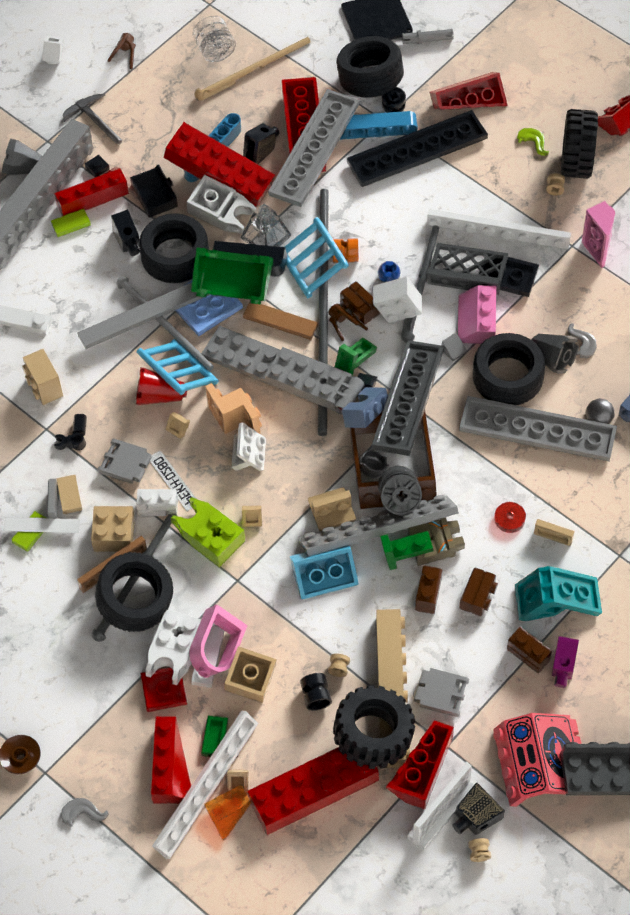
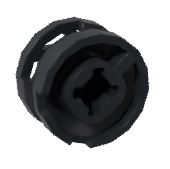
M396 87L382 95V108L385 112H402L405 109L406 94L401 88Z

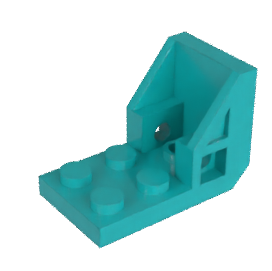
M546 566L537 568L515 584L520 621L527 622L556 616L565 609L593 616L602 614L597 577Z

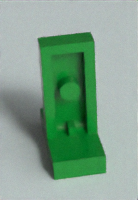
M361 338L351 347L342 344L339 347L334 367L353 376L354 369L375 354L377 346L364 338Z
M428 531L390 541L388 534L380 536L390 570L397 569L396 561L434 551Z

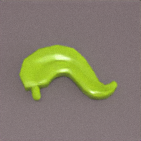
M523 128L518 132V143H521V141H533L536 146V152L539 155L547 156L549 154V151L544 150L545 139L539 130Z

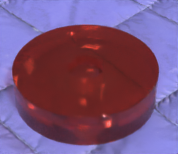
M505 502L497 507L494 521L496 526L503 532L514 533L521 530L525 525L526 513L521 505L515 502Z

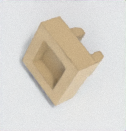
M173 412L169 415L165 430L181 439L185 436L190 420Z
M242 506L243 527L262 526L261 506Z

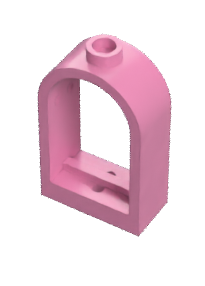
M217 604L205 610L189 651L193 667L200 676L205 678L226 671L231 667L237 648L240 646L248 626ZM213 623L230 634L218 667L211 665L204 653L205 642Z

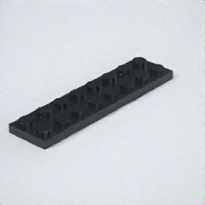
M473 110L350 156L347 158V164L361 187L486 140L488 139V133Z

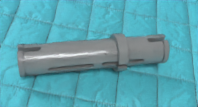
M453 29L426 32L419 30L416 33H402V43L422 44V42L453 40L454 36L452 35L454 33Z

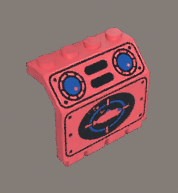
M529 713L504 720L493 729L498 749V758L502 768V777L506 787V796L510 806L517 807L527 798L542 794L566 795L560 752L563 746L569 742L581 744L580 737L576 736L579 734L575 719H570V715Z

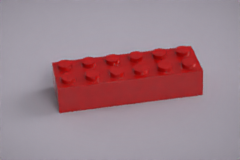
M316 77L282 80L289 155L319 104ZM326 164L321 172H326Z
M185 122L182 123L165 148L164 159L199 179L206 175L235 189L237 193L243 195L256 208L269 191L275 178V174Z
M339 747L248 790V799L266 835H269L378 782L379 770L377 767L369 769L367 765H363V767L357 766L356 761L350 762L347 760V755L341 754L338 750Z

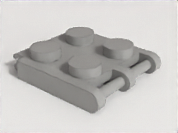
M112 439V445L108 453H105V459L102 465L98 467L97 472L133 484V481L140 482L145 473V468H147L152 458L151 454L147 453L145 448Z
M430 668V671L422 670L418 684L420 686H417L414 702L420 703L419 707L459 717L460 704L465 698L464 690L466 684H469L470 679ZM460 683H462V686H461V689H460V693H458L459 687H460ZM457 699L456 707H455V709H453V708H454V704H455V700Z

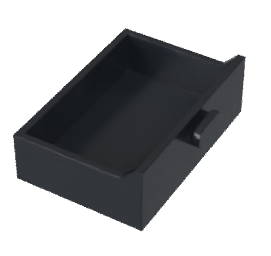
M159 164L151 170L130 177L131 186L148 218L178 207L177 197L172 189L173 182L170 177L166 178Z

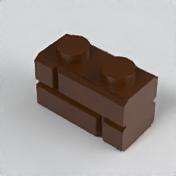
M355 281L341 291V306L345 310L349 309L357 321L360 320L363 324H367L372 318L374 319L380 315V312L373 304V296L358 282Z
M423 566L416 596V611L435 614L442 581L441 568Z
M476 567L473 568L461 597L459 608L478 616H482L484 610L488 611L492 601L489 597L491 593H496L498 587L496 575L487 571L484 572V570Z
M519 627L508 639L507 650L535 672L540 673L550 662L552 650L544 646L542 642L522 627Z

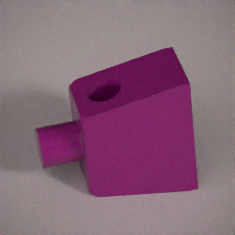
M561 636L558 638L552 671L556 687L566 688L568 679H572L579 644L577 639Z

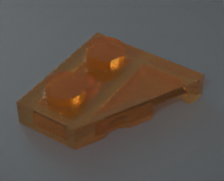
M240 785L204 804L222 841L226 840L250 807L251 801L243 786Z

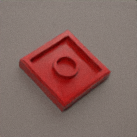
M172 668L158 669L151 677H147L146 672L140 673L147 712L187 705L183 677L177 685L172 684L174 672Z

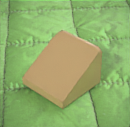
M228 770L227 793H248L249 770Z

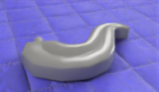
M571 323L568 327L569 335L583 343L577 355L586 359L593 356L597 348L596 339L588 332L574 329V324Z
M76 798L69 801L62 808L61 818L70 827L73 826L72 821L76 820L77 816L81 813H86L96 821H103L109 815L108 811L100 813L92 802L85 798Z

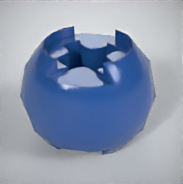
M393 261L382 263L378 269V276L384 283L399 279L401 274L398 264Z

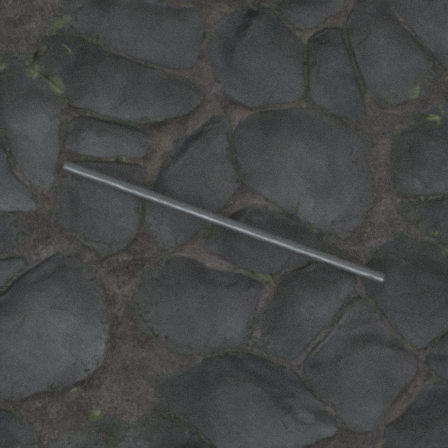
M321 189L320 221H322L327 231L329 224V190ZM326 242L319 247V257L328 251V244ZM328 260L319 267V277L328 271ZM328 280L319 287L318 361L327 365ZM318 405V435L326 436L327 408Z

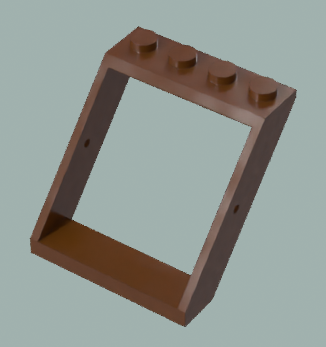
M424 411L419 429L423 431L429 476L417 477L422 491L421 500L429 501L437 496L427 419ZM383 412L366 428H350L360 509L385 507L379 494V481L363 483L361 481L356 435L376 433Z

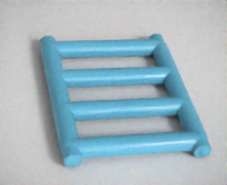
M318 217L313 220L314 223L285 246L286 252L289 253L317 229L322 235L293 260L287 254L286 266L307 298L312 297V292L342 268L346 269L349 267L345 257ZM326 242L330 249L299 273L296 266ZM335 255L338 263L311 285L307 286L304 279Z
M175 339L168 344L145 350L139 348L137 350V354L180 395H183L185 391L211 383L216 385L219 382L210 371ZM174 349L181 354L155 361L151 357L152 355ZM188 361L193 365L170 373L162 368ZM200 372L205 377L181 385L175 380L176 378Z

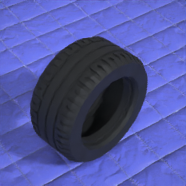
M367 36L353 40L345 45L337 56L336 64L340 84L344 90L357 97L369 98L384 95L395 89L404 75L400 48L388 38ZM370 65H378V66L372 67V68H363V67H367V66H370Z
M174 213L157 217L146 225L139 239L143 267L150 276L165 283H183L193 279L197 247L209 250L207 233L204 227L194 218L184 214ZM171 239L186 240L193 246L188 254L178 258H166L156 252L157 247L161 243Z
M502 333L486 339L478 347L473 362V382L478 392L485 399L511 405H521L534 398L542 387L545 374V357L540 347L531 339L520 334ZM513 358L522 362L527 367L529 373L516 381H504L494 376L489 366L499 359Z
M128 552L114 557L102 569L96 585L95 601L98 611L110 625L123 631L127 630L128 632L145 631V629L148 630L161 621L164 612L169 609L173 597V581L168 570L165 569L161 562H158L159 560L154 559L155 557H150V555L141 554L140 552ZM134 575L142 577L154 589L155 600L145 608L133 609L126 607L114 595L113 585L124 576Z

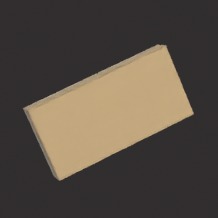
M76 475L56 478L63 514L82 511Z
M537 519L534 529L535 535L568 546L572 545L575 531Z

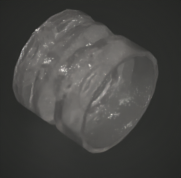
M206 17L194 27L192 32L193 38L207 61L219 62L234 52L236 41L222 17Z

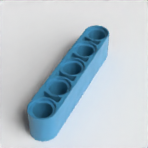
M412 111L353 115L340 140L408 135L418 130L416 114Z
M236 113L228 114L208 136L228 147L241 133L240 116ZM184 170V177L187 181L195 182L199 180V178Z

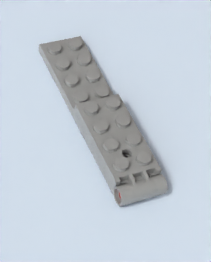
M222 326L218 327L201 353L209 361L336 411L343 415L342 409L350 402L356 400L364 386V382L360 378L352 376L348 372L284 347L281 350Z

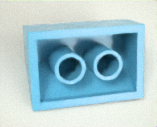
M349 545L308 557L306 552L290 556L293 574L301 599L359 585L352 550Z

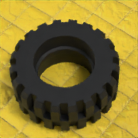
M570 109L567 111L561 159V175L564 177L588 179L592 176L598 127V113L596 111Z
M368 685L366 689L359 687L355 689V693L349 692L339 704L333 726L334 741L336 745H339L338 750L340 753L346 754V759L350 762L356 761L357 766L363 767V765H367L369 769H375L376 766H380L381 769L387 768L388 763L390 765L396 764L409 750L415 731V716L412 713L410 704H405L406 699L402 695L398 697L396 691L392 689L390 691L385 690L383 686L374 688V685ZM365 716H376L385 720L390 725L393 733L384 738L368 737L357 728L355 721Z

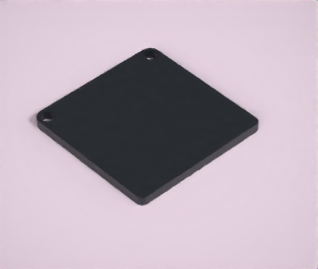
M353 0L341 4L354 40L367 36H380L393 40L401 38L402 33H413V28L400 0Z

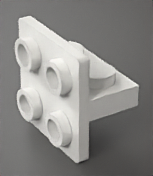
M243 422L239 423L238 434L234 435L231 468L237 471L253 466L257 470L263 471L266 438Z

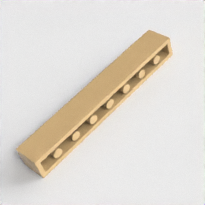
M400 609L376 610L378 688L383 686L385 690L390 691L392 689L396 691L398 697L402 695L406 699L405 703H408V691L403 689V684H407V672H403V665H406V653H402V647H406L405 635H401V629H405V616L401 617ZM379 718L380 738H384L392 734L393 731L385 720ZM410 748L407 750L406 755L399 759L396 764L390 765L388 763L387 768H400L407 760Z

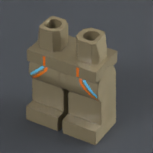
M445 517L408 528V536L428 531L434 550L433 552L415 556L417 566L448 557H455L456 551L465 549V542L462 536L452 538V534L460 533L458 520L447 522Z

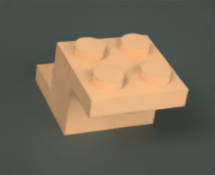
M212 383L205 386L208 408L225 434L237 429L241 422L261 434L260 428L262 424L259 420L261 414L258 408L253 407L251 404L252 400L248 393H244L242 388H239L222 396L220 390L215 389Z

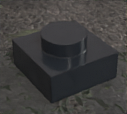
M100 155L85 163V168L94 177H98L110 170L109 164Z

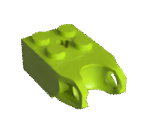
M191 497L189 505L194 509L195 516L185 519L173 515L171 523L179 530L181 536L190 543V546L220 568L245 542L244 529L208 502Z

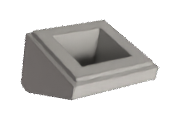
M456 333L442 341L441 345L444 346V353L452 361L467 353L464 344Z

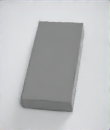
M56 478L48 480V518H57L58 485Z

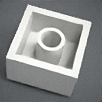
M408 277L373 286V304L388 323L413 318L422 314V295Z

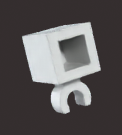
M46 36L43 45L42 61H46L48 64L60 62L63 47L62 38Z

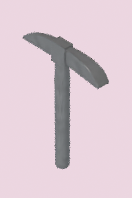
M96 94L84 99L82 98L64 111V122L80 110L84 111L117 145L122 143V139L89 107L90 104L106 96L105 94Z

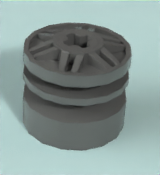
M394 466L382 473L379 478L378 489L385 508L391 513L398 515L409 514L414 511L422 498L421 487L414 472L404 466Z

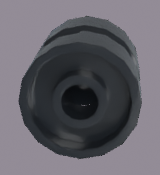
M313 673L306 675L300 680L302 692L305 694V705L308 710H321L332 704L325 674Z

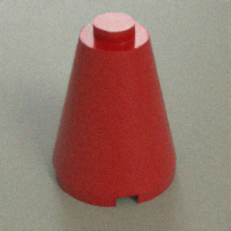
M140 367L136 405L178 402L186 398L187 391L180 395L157 372ZM176 380L180 385L184 384V382Z

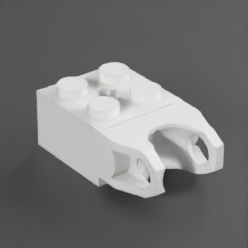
M206 175L203 176L187 200V213L226 232L243 234L244 226L235 217L240 214L255 215L257 212V208L243 195L237 193L235 189Z
M170 610L164 612L148 651V664L145 671L147 677H151L160 667L167 666L174 671L172 684L177 685L180 679L188 672L189 667L192 665L189 651L201 619Z

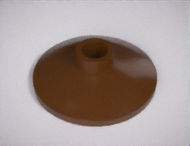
M27 735L10 737L3 743L0 749L1 765L5 770L13 774H24L31 771L37 766L41 757L39 744L35 739ZM20 755H24V756H25V757H24L23 759H21V760L17 759L18 756H20Z

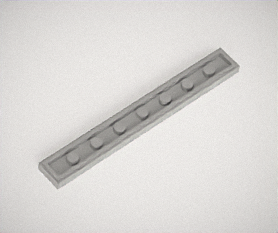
M191 282L79 331L77 334L84 348L88 349L204 297H198L195 292H191Z

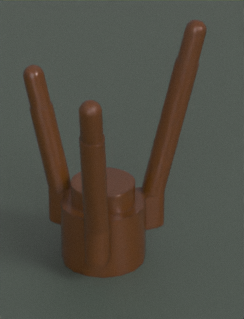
M123 33L117 46L107 60L108 62L112 60L119 49L123 51L131 49L129 68L133 69L136 44L133 43L134 37L130 33Z
M334 304L330 307L328 314L331 316L329 321L333 324L341 341H344V337L336 322L341 323L347 318L356 326L358 325L364 330H368V327L357 321L339 304Z

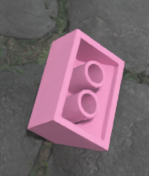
M606 201L586 210L582 244L601 268L605 266L615 217L614 209Z
M477 285L459 295L458 336L462 343L482 344L486 339L496 335V286Z

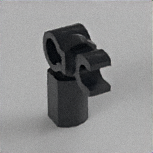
M74 415L72 435H68V437L62 434L55 435L57 441H62L59 444H54L57 450H63L68 447L80 451L86 447L84 438L87 423L86 415Z

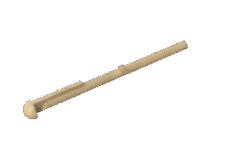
M306 37L202 90L197 88L194 92L195 98L203 101L236 84L235 80L253 72L258 67L262 69L265 65L311 43L310 38Z

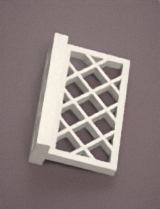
M468 762L463 765L415 822L414 828L408 833L407 838L422 850L426 849L456 813L457 805L474 786L470 782L472 765Z

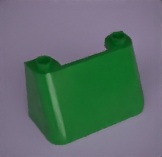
M197 247L191 292H195L198 297L207 298V294L248 299L251 304L261 305V301L265 302L273 258L217 250L212 251Z

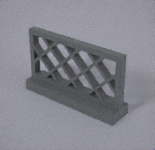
M437 243L431 266L427 270L428 284L462 290H470L477 285L496 286V295H499L508 253ZM440 249L449 251V254L442 257L439 254ZM459 253L467 254V256L461 260L456 255ZM481 255L484 256L485 259H483L480 262H477L474 259V257ZM452 257L457 261L451 265L446 263V260ZM495 258L503 259L502 262L497 265H495L492 261ZM471 260L474 265L466 268L463 263ZM489 262L492 267L484 271L481 266ZM443 263L446 268L442 270L435 269V266ZM459 265L463 269L461 272H454L452 270ZM476 268H478V270L481 272L478 275L470 273ZM496 271L498 278L489 277L488 274Z

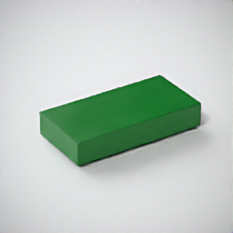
M208 715L201 756H212L226 735L228 718Z

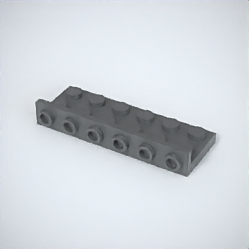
M569 742L563 746L560 757L566 796L630 795V743L619 744L618 742H610L608 744H599L598 742L578 744L577 742Z

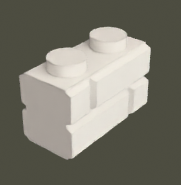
M138 489V516H167L168 514L177 516V489Z

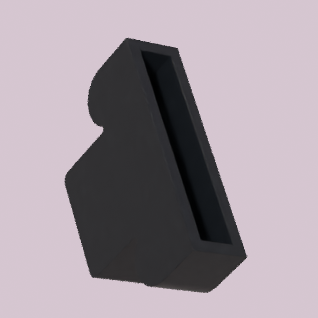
M215 241L213 250L273 258L271 276L278 277L285 271L288 257L285 247Z

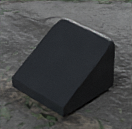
M359 373L357 376L364 382L362 390L365 387H375L377 376Z

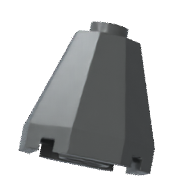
M11 138L6 149L2 173L7 175L29 174L42 155L19 140Z
M537 334L532 338V341L542 350L545 357V365L551 371L557 374L566 373L567 369L564 368L567 365L571 367L579 350L578 345L575 344V342H578L577 338L554 334Z

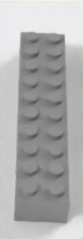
M71 119L1 208L0 270L6 266L11 255L13 256L16 253L18 246L25 241L28 233L35 228L38 220L45 215L48 207L55 202L54 193L64 190L65 185L74 177L77 169L82 167L87 156L92 154L94 147L89 126Z

